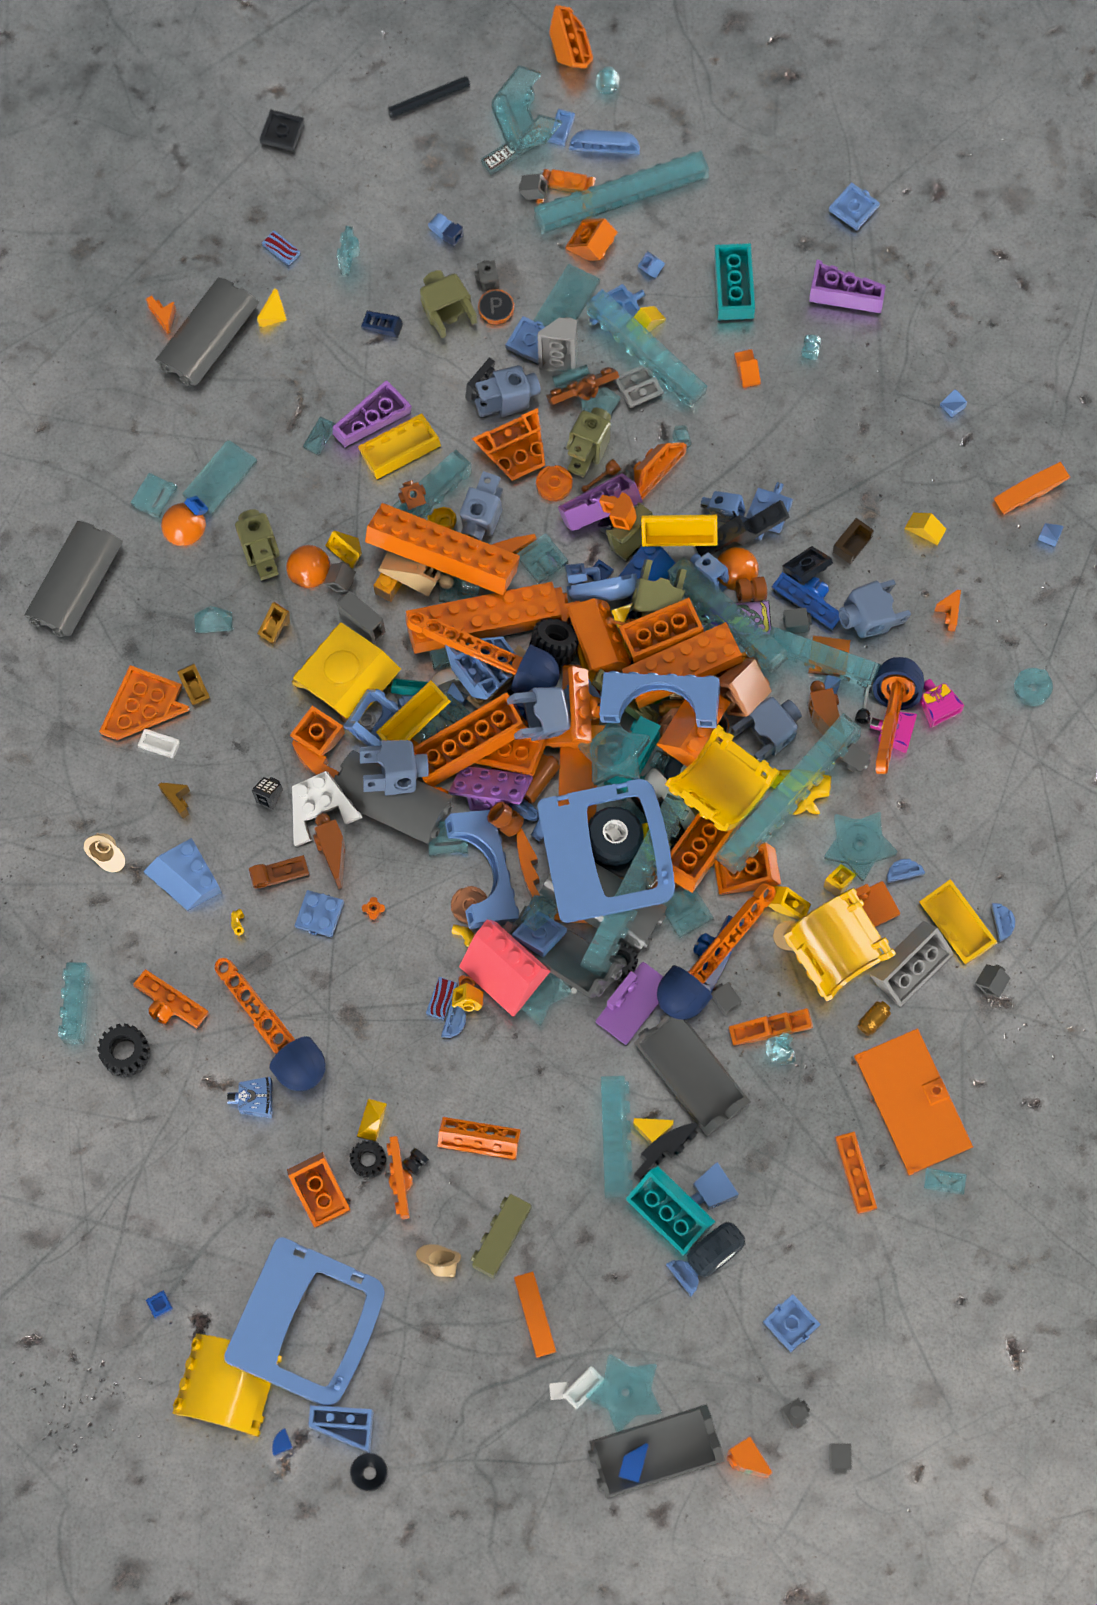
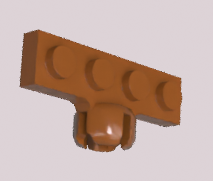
M606 367L600 370L601 373L596 375L589 374L578 382L572 381L568 383L567 387L562 389L555 388L550 391V394L546 395L548 402L554 405L573 396H579L587 401L590 398H595L598 394V386L619 378L618 371L614 368Z

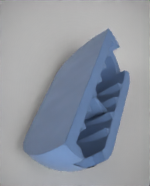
M582 130L572 137L569 145V150L640 154V146L637 139L630 133L620 131Z
M635 573L566 586L569 597L574 602H583L593 598L607 602L620 600L632 595L636 586L637 575Z

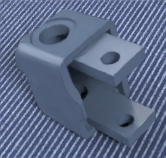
M520 365L493 371L489 379L476 383L475 386L480 398L475 399V404L480 417L499 412L501 418L527 410L530 397L541 393L538 378L535 373L525 375ZM482 387H487L488 390H482ZM481 403H486L487 406L483 407Z
M483 471L477 488L469 487L459 513L463 526L462 534L480 541L483 535H493L503 511L500 499L503 488L498 487L501 477ZM485 479L491 480L489 484L485 483L484 481Z
M894 579L879 583L876 580L853 589L845 600L844 606L839 609V619L845 629L854 627L860 638H866L887 633L891 627L904 624L911 616L909 610L897 614L894 613L892 609L894 600L890 594L896 585Z
M561 687L533 688L529 692L514 693L507 698V704L524 703L529 727L514 733L515 740L531 738L532 741L558 737L571 727L570 699L566 700L564 690Z
M769 697L762 701L750 715L732 726L731 734L736 737L750 727L765 745V747L754 754V758L761 762L771 754L775 756L796 738L798 726L795 722L802 718V714L791 700L788 699L780 705L774 697Z
M381 740V746L360 747V764L378 762L381 764L382 774L363 775V792L384 791L385 796L412 793L416 790L417 777H428L427 754H414L413 743L410 740Z

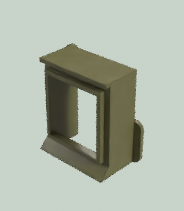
M639 502L637 503L638 506L635 507L637 517L631 530L616 527L613 530H606L611 550L625 561L642 546L641 516H653L652 512Z

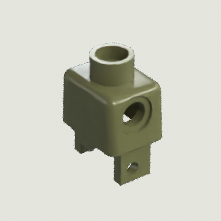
M436 270L425 276L423 279L425 286L420 289L421 304L430 325L436 327L441 339L446 337V329L442 322L452 324L458 321V317L464 312L468 315L472 325L477 323V314L471 304V296L457 274L453 273L445 277L442 271Z
M592 408L591 412L582 411L569 433L567 443L568 455L573 457L567 468L569 472L584 478L591 463H600L610 442V421L612 417L607 411L601 408ZM574 465H580V468H575Z
M256 509L242 512L238 516L239 521L235 523V528L248 566L256 565L261 581L279 575L274 559L280 556V552L267 515L259 513ZM267 568H272L271 571H266Z
M644 560L640 578L637 579L633 592L631 610L641 613V617L682 601L685 590H682L687 570H678L673 587L668 579L659 578L656 581H649L648 577L653 561Z

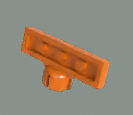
M572 666L568 668L572 741L588 744L592 742L591 719L597 720V718H600V706L598 704L601 703V698L592 696L589 692L588 670Z
M146 969L133 983L135 988L154 1000L148 1008L149 1015L154 1020L159 1017L160 1019L157 1022L161 1024L167 1023L172 1016L176 1015L195 1028H198L209 1014L208 1010Z
M397 1136L389 1137L390 1143H387L388 1155H392L393 1163H389L391 1172L389 1185L394 1195H398V1202H395L396 1214H400L401 1219H408L410 1216L406 1192L411 1189L413 1181L410 1172L402 1167L399 1139Z

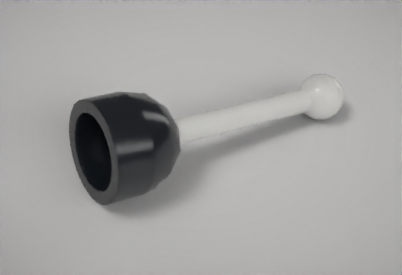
M870 680L865 681L866 690L863 708L858 710L855 716V721L859 724L870 723L871 714L866 709L869 689L872 686Z

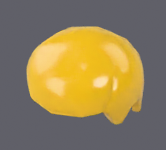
M448 507L434 508L432 514L427 515L428 521L449 529H453L457 523L455 512Z

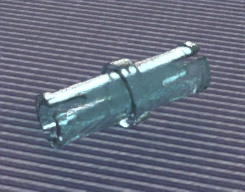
M586 364L573 370L568 369L567 372L552 376L557 388L558 386L584 378L590 372Z

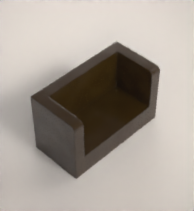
M855 518L836 541L832 552L851 565L873 538L874 530L858 518Z

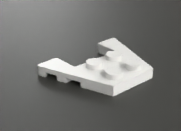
M322 772L292 786L294 846L296 847L312 841L306 822L316 818L320 813H327L339 807L345 824L363 818L329 772Z

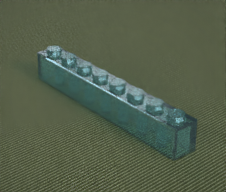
M603 289L587 303L586 311L589 317L596 319L603 330L609 331L616 342L622 343L626 347L630 355H635L643 367H648L654 377L658 380L661 379L665 383L666 388L670 392H675L683 404H688L692 407L706 393L707 385Z
M685 557L667 570L668 580L673 587L678 570H687L682 590H685L684 597L686 599L690 598L694 606L699 611L705 612L706 617L712 623L715 622L721 625L726 622L737 645H741L750 658L754 657L763 670L767 669L772 673L788 659L787 650Z

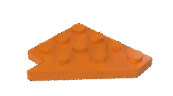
M130 665L99 730L100 734L120 740L142 731L144 728H149L188 712L189 706L176 702L183 687L182 684Z

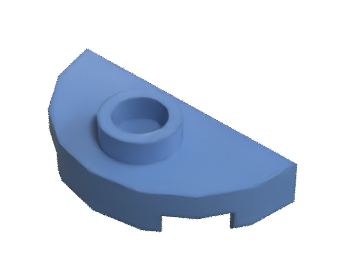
M524 798L521 804L509 803L512 810L518 812L523 818L532 821L539 820L538 810Z
M900 859L889 868L887 883L925 875V871L921 865L911 861V859Z
M992 903L995 926L1000 942L1006 940L1012 934L1015 928V917L1013 912L1007 907L1002 906L1000 903Z
M452 1001L442 1031V1038L457 1036L466 1025L465 1010L459 1006L454 1008Z
M672 1260L667 1263L666 1266L688 1294L692 1296L699 1283L698 1274L688 1262Z

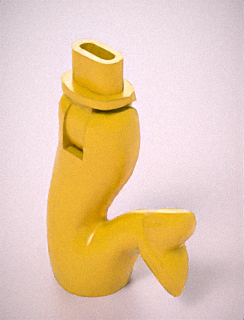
M779 770V774L771 785L773 789L777 787V790L781 792L793 793L811 787L796 806L793 815L802 814L806 810L811 814H820L814 800L820 797H829L832 776L805 770Z

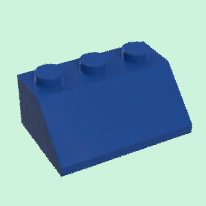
M641 546L618 577L636 573L637 579H639L643 562L647 559L653 561L648 577L649 581H656L659 578L669 579L678 565L661 546Z

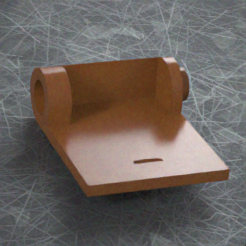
M542 754L534 776H532L533 779L524 796L526 801L534 804L559 770L560 765L557 758L552 755L548 757ZM492 767L493 770H500V771L512 772V771H508V770H503V769H499V768H494V767Z

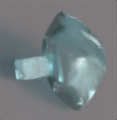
M436 715L420 730V733H423L425 736L424 739H421V742L449 727L447 720Z
M783 1032L780 1037L767 1038L765 1046L769 1059L777 1064H791L795 1062V1051L789 1047L794 1037L789 1033L785 1034Z

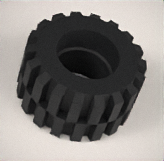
M548 618V620L543 619L541 622L536 623L529 646L533 645L548 652L554 657L558 666L561 667L565 664H570L574 660L579 640L571 624L560 621V619Z
M124 1023V1026L116 1024L114 1029L112 1026L109 1027L108 1033L104 1031L102 1034L104 1038H100L98 1041L100 1046H97V1051L99 1052V1059L108 1071L113 1072L117 1076L122 1074L123 1077H128V1073L135 1075L137 1069L141 1071L143 1069L141 1066L148 1063L146 1058L150 1057L148 1051L150 1046L143 1033L132 1025L130 1027L126 1023ZM122 1041L133 1042L134 1051L130 1057L120 1060L113 1056L114 1048L118 1043Z

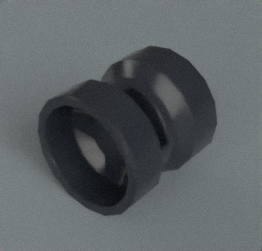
M414 1147L410 1152L411 1155L405 1158L402 1164L417 1176L420 1168L426 1165L429 1159Z

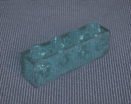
M66 962V968L63 969L62 977L65 980V987L61 989V998L64 1001L63 1006L60 1007L62 1026L58 1028V1036L61 1037L64 1044L84 1045L90 975V968L87 963Z

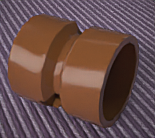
M763 576L754 577L751 581L747 578L737 579L736 595L738 602L747 603L751 602L752 599L754 601L766 600L767 585Z
M503 801L496 803L487 816L488 822L496 828H500V831L508 837L515 835L524 823L523 816L512 810Z

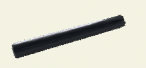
M464 76L388 107L389 115L394 117L468 87L470 81L467 76Z

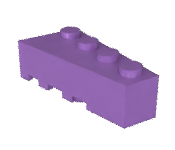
M817 260L809 301L881 313L886 285L865 277L861 279L852 272L840 271L836 266H827L823 264V261Z
M386 380L333 426L332 434L344 447H347L411 414L412 405Z
M621 473L558 506L565 526L573 531L609 516L610 513L604 512L599 502L602 495L619 498L621 493H625L631 498L634 506L638 502L642 503L643 501L636 483Z

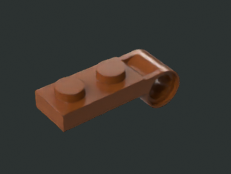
M304 855L269 865L258 864L249 868L253 888L255 889L310 875Z

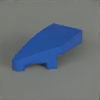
M645 1443L624 1456L619 1477L639 1483L649 1444Z

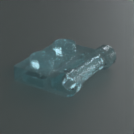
M148 473L130 503L133 507L156 518H160L162 509L178 487L172 482H167ZM162 489H166L155 508H152Z
M440 822L438 837L436 839L433 838L429 842V856L456 852L468 854L467 841L448 838L445 822ZM461 841V845L435 846V843Z

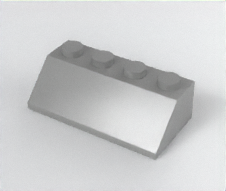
M571 317L558 318L538 332L539 369L575 373L578 357L577 320Z
M923 921L894 949L896 954L890 959L882 961L870 973V976L876 985L896 1005L901 1007L954 953L938 928Z

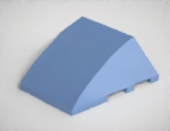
M502 636L481 638V640L516 655ZM445 645L452 671L474 698L487 700L513 675ZM486 649L480 650L483 654H490ZM498 657L499 661L507 662L506 658Z

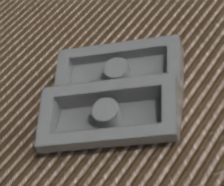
M647 363L619 375V378L614 380L630 408L663 394L657 378L653 376Z

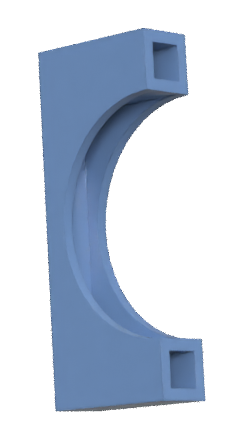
M604 672L599 713L600 720L603 723H620L624 710L633 699L649 691L665 690L682 696L690 703L696 714L697 727L717 728L720 694L719 678L710 675L696 677L695 675L677 676L676 674Z
M490 810L451 813L444 820L448 838L461 839L476 846L486 856L493 873V886L488 898L482 902L471 904L465 910L469 929L481 928L487 919L503 926L507 921L515 922L519 918V909L515 905L514 900L515 892L511 888V876L506 866V854L503 852L501 845L502 837L498 832V828L487 820Z

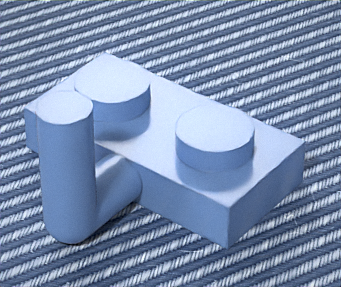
M584 563L565 565L568 583L581 584L583 581H587V575H593L594 581L601 580L599 567L585 568Z

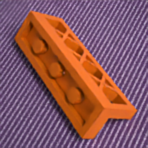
M443 1117L439 1129L437 1147L516 1160L521 1129ZM445 1125H452V1126H455V1127H454V1128H448V1127H445ZM471 1128L475 1131H467L466 1129ZM489 1131L493 1132L494 1134H486L485 1132ZM505 1135H513L515 1138H509Z

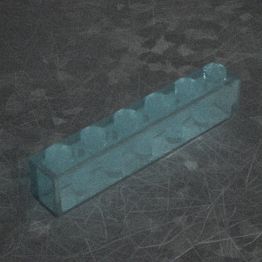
M455 449L419 482V485L423 484L426 495H424L425 504L407 510L405 503L401 504L399 500L392 507L418 517L426 516L436 503L439 504L444 500L448 492L454 491L459 482L463 479L466 480L471 475V463ZM413 491L410 492L411 497L414 496Z
M773 626L764 647L770 649V654L779 656L780 653L787 655V660L796 663L797 660L804 661V666L812 669L815 666L821 667V672L832 675L833 672L840 674L839 678L850 681L851 678L858 680L857 684L866 688L868 685L874 684L881 666L877 662Z
M601 1076L605 1198H627L629 1192L633 1191V1180H629L628 1172H632V1160H628V1152H631V1140H627V1133H631L630 1121H626V1113H630V1101H626V1094L629 1093V1082H625V1076Z

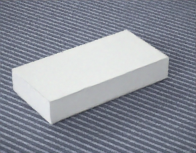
M144 728L138 747L174 759L180 745V740Z
M590 1366L562 1395L577 1410L606 1380Z

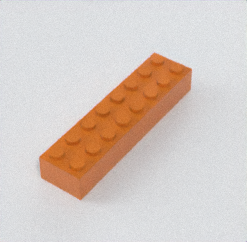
M384 503L380 505L368 524L366 531V543L504 595L518 569L520 556Z
M553 582L507 590L504 595L492 593L407 610L405 621L407 622L408 615L411 612H420L429 616V619H436L481 639L530 631L534 629L537 622H541L543 619L548 620V618H552L554 620L560 619L561 621L562 614ZM411 619V622L414 624L420 623L418 619ZM434 626L428 627V629L433 632L438 630ZM407 627L414 654L445 648L444 644ZM452 634L445 635L448 639L455 638Z

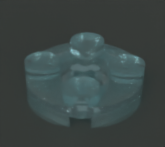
M1028 668L1021 671L1014 683L1016 697L1029 706L1043 704L1050 697L1053 690V683L1048 672L1038 668ZM1031 683H1035V685H1038V687L1036 688V691H1033L1032 688L1028 687V685H1031Z

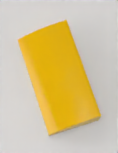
M421 413L359 445L358 449L375 478L379 479L441 447L439 437Z
M717 515L641 516L642 547L717 546Z
M430 680L376 733L382 740H411L451 701Z
M951 879L919 901L965 965L998 943Z

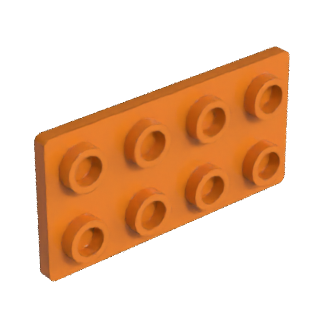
M883 881L870 887L867 883L855 889L858 898L864 902L862 908L874 927L900 916V911Z

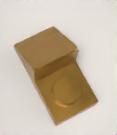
M272 602L257 634L269 642L275 643L282 628L290 623L289 611L276 602Z
M195 664L177 671L192 705L210 698Z
M159 783L158 786L161 792L183 819L188 816L189 813L186 808L189 806L182 798L190 792L188 785Z

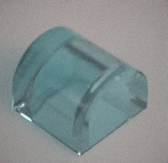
M675 426L672 434L674 443H685L687 448H689L692 442L687 426Z

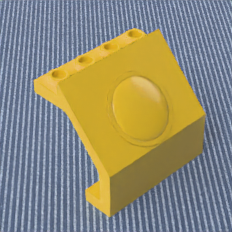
M340 622L330 632L326 640L318 646L314 654L306 660L302 668L294 674L291 683L296 687L307 689L330 705L343 717L341 720L346 723L366 690L379 689L383 691L401 668L383 650Z

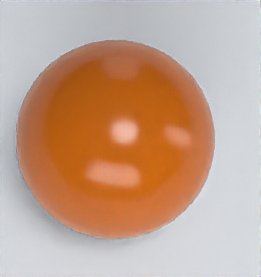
M185 503L171 506L164 513L161 521V528L165 538L169 542L180 546L190 545L198 541L206 527L204 515L196 516Z
M313 545L300 546L290 554L287 560V574L294 584L303 588H313L325 581L331 562L328 555L321 548Z
M734 547L727 549L717 558L728 568L729 580L727 584L719 577L717 578L727 589L736 590L737 579L747 578L751 581L752 578L758 577V562L755 556L744 548Z

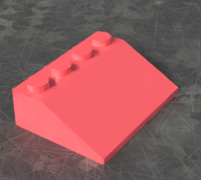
M489 919L484 922L475 934L459 966L513 1017L550 973L547 967L503 927Z

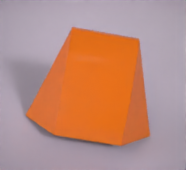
M538 408L472 438L511 481L545 466Z

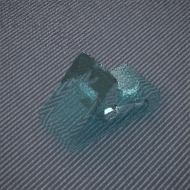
M450 693L446 696L451 702L439 712L441 720H449L452 724L471 714Z

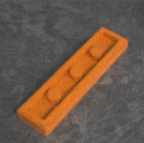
M855 1131L835 1136L857 1214L876 1210L877 1205Z

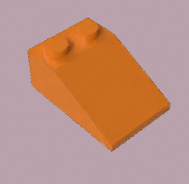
M762 843L719 856L714 862L720 895L755 891L763 883L771 886L781 885L776 850L768 843Z
M323 1152L287 1169L288 1177L314 1228L350 1210Z

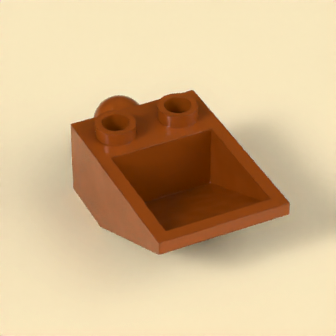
M816 680L810 685L811 692L807 705L811 722L839 754H842L846 739L837 707L839 705L838 695L834 694L833 688L825 689L824 683Z
M320 813L315 819L317 827H314L316 834L313 835L318 851H323L338 890H340L343 886L345 842L336 819L331 821L328 814Z

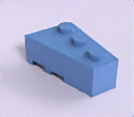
M310 1405L308 1426L311 1429L370 1453L374 1414L372 1409Z

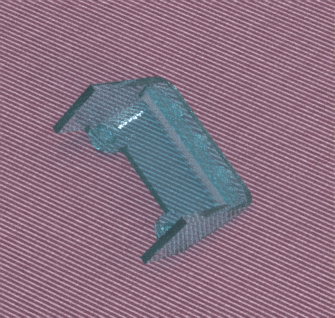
M519 65L492 100V110L507 147L515 152L547 143L562 124L561 120L540 114L535 120L533 119L529 109L530 104L535 99L532 86L542 73Z

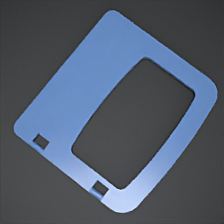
M636 779L625 783L572 792L557 797L543 798L538 802V812L558 913L562 922L570 923L663 904L673 897L675 884L667 833L654 788L648 781ZM628 787L629 792L617 794L616 789ZM636 796L640 799L651 834L658 885L656 888L606 897L600 884L592 853L587 809L591 805ZM569 799L570 804L558 806L557 801Z
M278 1238L270 1251L231 1338L224 1359L229 1365L324 1406L333 1405L342 1397L365 1351L383 1302L384 1287L379 1280L368 1274L359 1272L309 1248L307 1249L289 1239ZM297 1249L306 1253L304 1259L293 1255L294 1250ZM319 1272L357 1288L366 1294L363 1310L351 1342L329 1385L325 1387L286 1371L277 1365L280 1348L296 1308L312 1278ZM352 1274L363 1278L362 1283L359 1284L350 1280Z

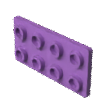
M468 766L458 772L449 789L450 795L467 797L471 811L491 810L500 801L506 804H521L533 778L530 775Z
M641 962L634 973L631 971L609 998L607 1007L596 1019V1023L627 1045L658 1006L657 988L663 976L645 962Z

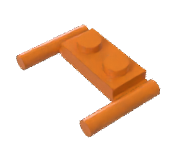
M548 169L543 170L542 175L549 183L548 188L585 194L582 210L589 211L595 184L594 177L552 169V171ZM537 199L536 202L543 204L544 199Z

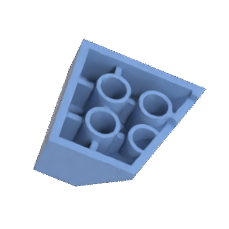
M192 838L158 856L143 871L187 911L222 893Z

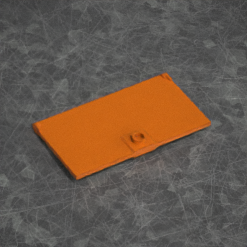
M918 1028L854 1056L908 1175H912L973 1148Z

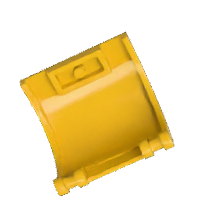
M717 725V728L713 730L697 759L679 775L669 778L665 785L669 787L668 790L672 794L682 797L686 805L691 808L695 807L699 811L700 816L710 819L714 822V826L717 829L726 832L735 828L750 814L771 787L780 771L770 767L766 760L758 761L732 741L734 738L732 734H727L723 731V727ZM718 737L723 740L722 743L717 740ZM762 773H767L768 777H765Z
M854 887L805 915L784 935L786 943L789 947L793 948L797 960L800 964L804 965L809 979L815 982L818 993L826 1001L832 999L854 977L879 962L890 959L896 954L894 949L889 947L887 938H881L862 908L864 902L858 898Z
M196 1334L191 1343L192 1349L185 1363L186 1369L179 1383L180 1389L173 1403L174 1409L172 1414L215 1423L259 1437V1427L265 1418L262 1416L271 1383L226 1363L224 1355L231 1340ZM278 1355L277 1365L281 1363L282 1356Z

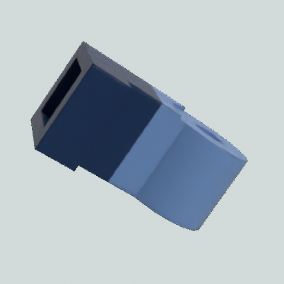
M437 213L428 223L429 228L437 236L453 247L464 236L463 226L458 223L454 224L440 213Z

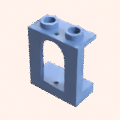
M379 689L366 690L343 726L366 746L381 745L380 737L376 731L400 710L398 708L399 705L384 697L385 693ZM373 701H377L382 706V714L371 732H369L358 721L368 705Z

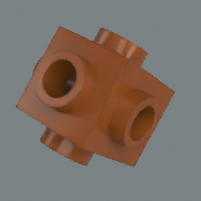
M413 480L402 483L403 487L399 488L400 493H398L401 504L405 503L407 510L426 503L424 498L426 491L423 484L419 485V482L414 483ZM411 491L414 492L413 497L410 496Z

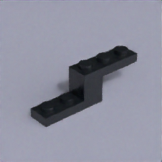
M779 500L751 518L738 515L717 528V546L695 547L698 554L703 556L706 553L713 555L733 542L745 545L787 520L790 516L783 501Z

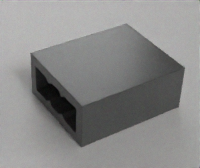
M351 591L346 595L343 594L338 599L337 607L340 618L362 637L375 644L386 632L383 618Z

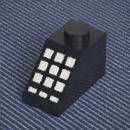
M263 777L252 789L256 803L274 810L283 791L280 781L272 777L269 779Z

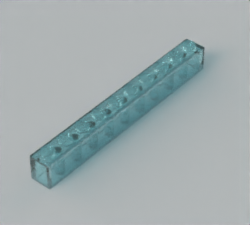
M702 151L691 152L687 156L674 158L663 164H656L652 168L641 169L637 173L624 175L613 181H606L602 185L591 186L587 190L574 192L569 196L559 197L548 203H541L534 207V217L541 234L706 179L709 176V167Z
M843 713L716 854V860L733 874L736 871H742L747 864L745 861L750 856L753 858L760 850L758 847L762 842L767 843L772 837L771 832L775 828L779 829L784 824V818L788 813L790 815L794 813L798 807L797 803L801 799L804 801L811 793L809 790L814 785L818 786L823 780V774L826 771L830 772L836 765L835 761L839 757L843 758L849 750L848 746L851 743L855 744L860 739L861 727Z
M667 793L660 810L669 843L671 837L676 838L680 830L678 824L680 820H685L689 811L686 810L688 805L684 801ZM648 830L615 896L644 891L646 887H651L655 879L652 875L657 870L650 830ZM634 909L605 915L580 966L600 977L603 971L607 973L612 964L609 959L611 955L616 956L621 946L617 943L620 937L625 938L629 930L626 926L629 920L633 922L638 911Z

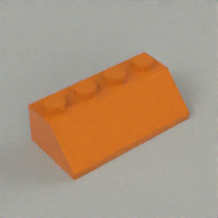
M593 598L566 607L590 671L598 672L602 669L608 673L610 671L620 673L623 668L631 664L616 624L609 625L606 622L608 617L613 618L607 601Z
M690 598L619 626L633 663L704 632V628Z
M720 694L717 724L731 703ZM684 699L656 745L688 767L697 759L715 728L697 727L695 711L690 703Z

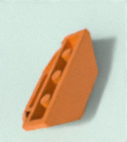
M556 5L549 33L557 62L570 67L586 69L593 60L586 30L579 19L573 14V10L570 7Z
M685 443L658 444L654 449L651 448L646 453V458L642 462L639 461L634 466V482L642 500L684 456L687 448Z

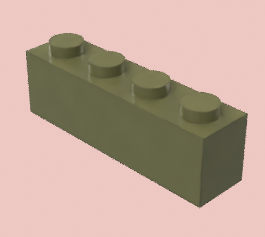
M511 1193L508 1198H503L500 1204L502 1209L499 1215L495 1214L490 1223L492 1226L490 1232H485L480 1241L483 1245L479 1251L476 1250L471 1258L473 1268L493 1279L532 1209L531 1204Z

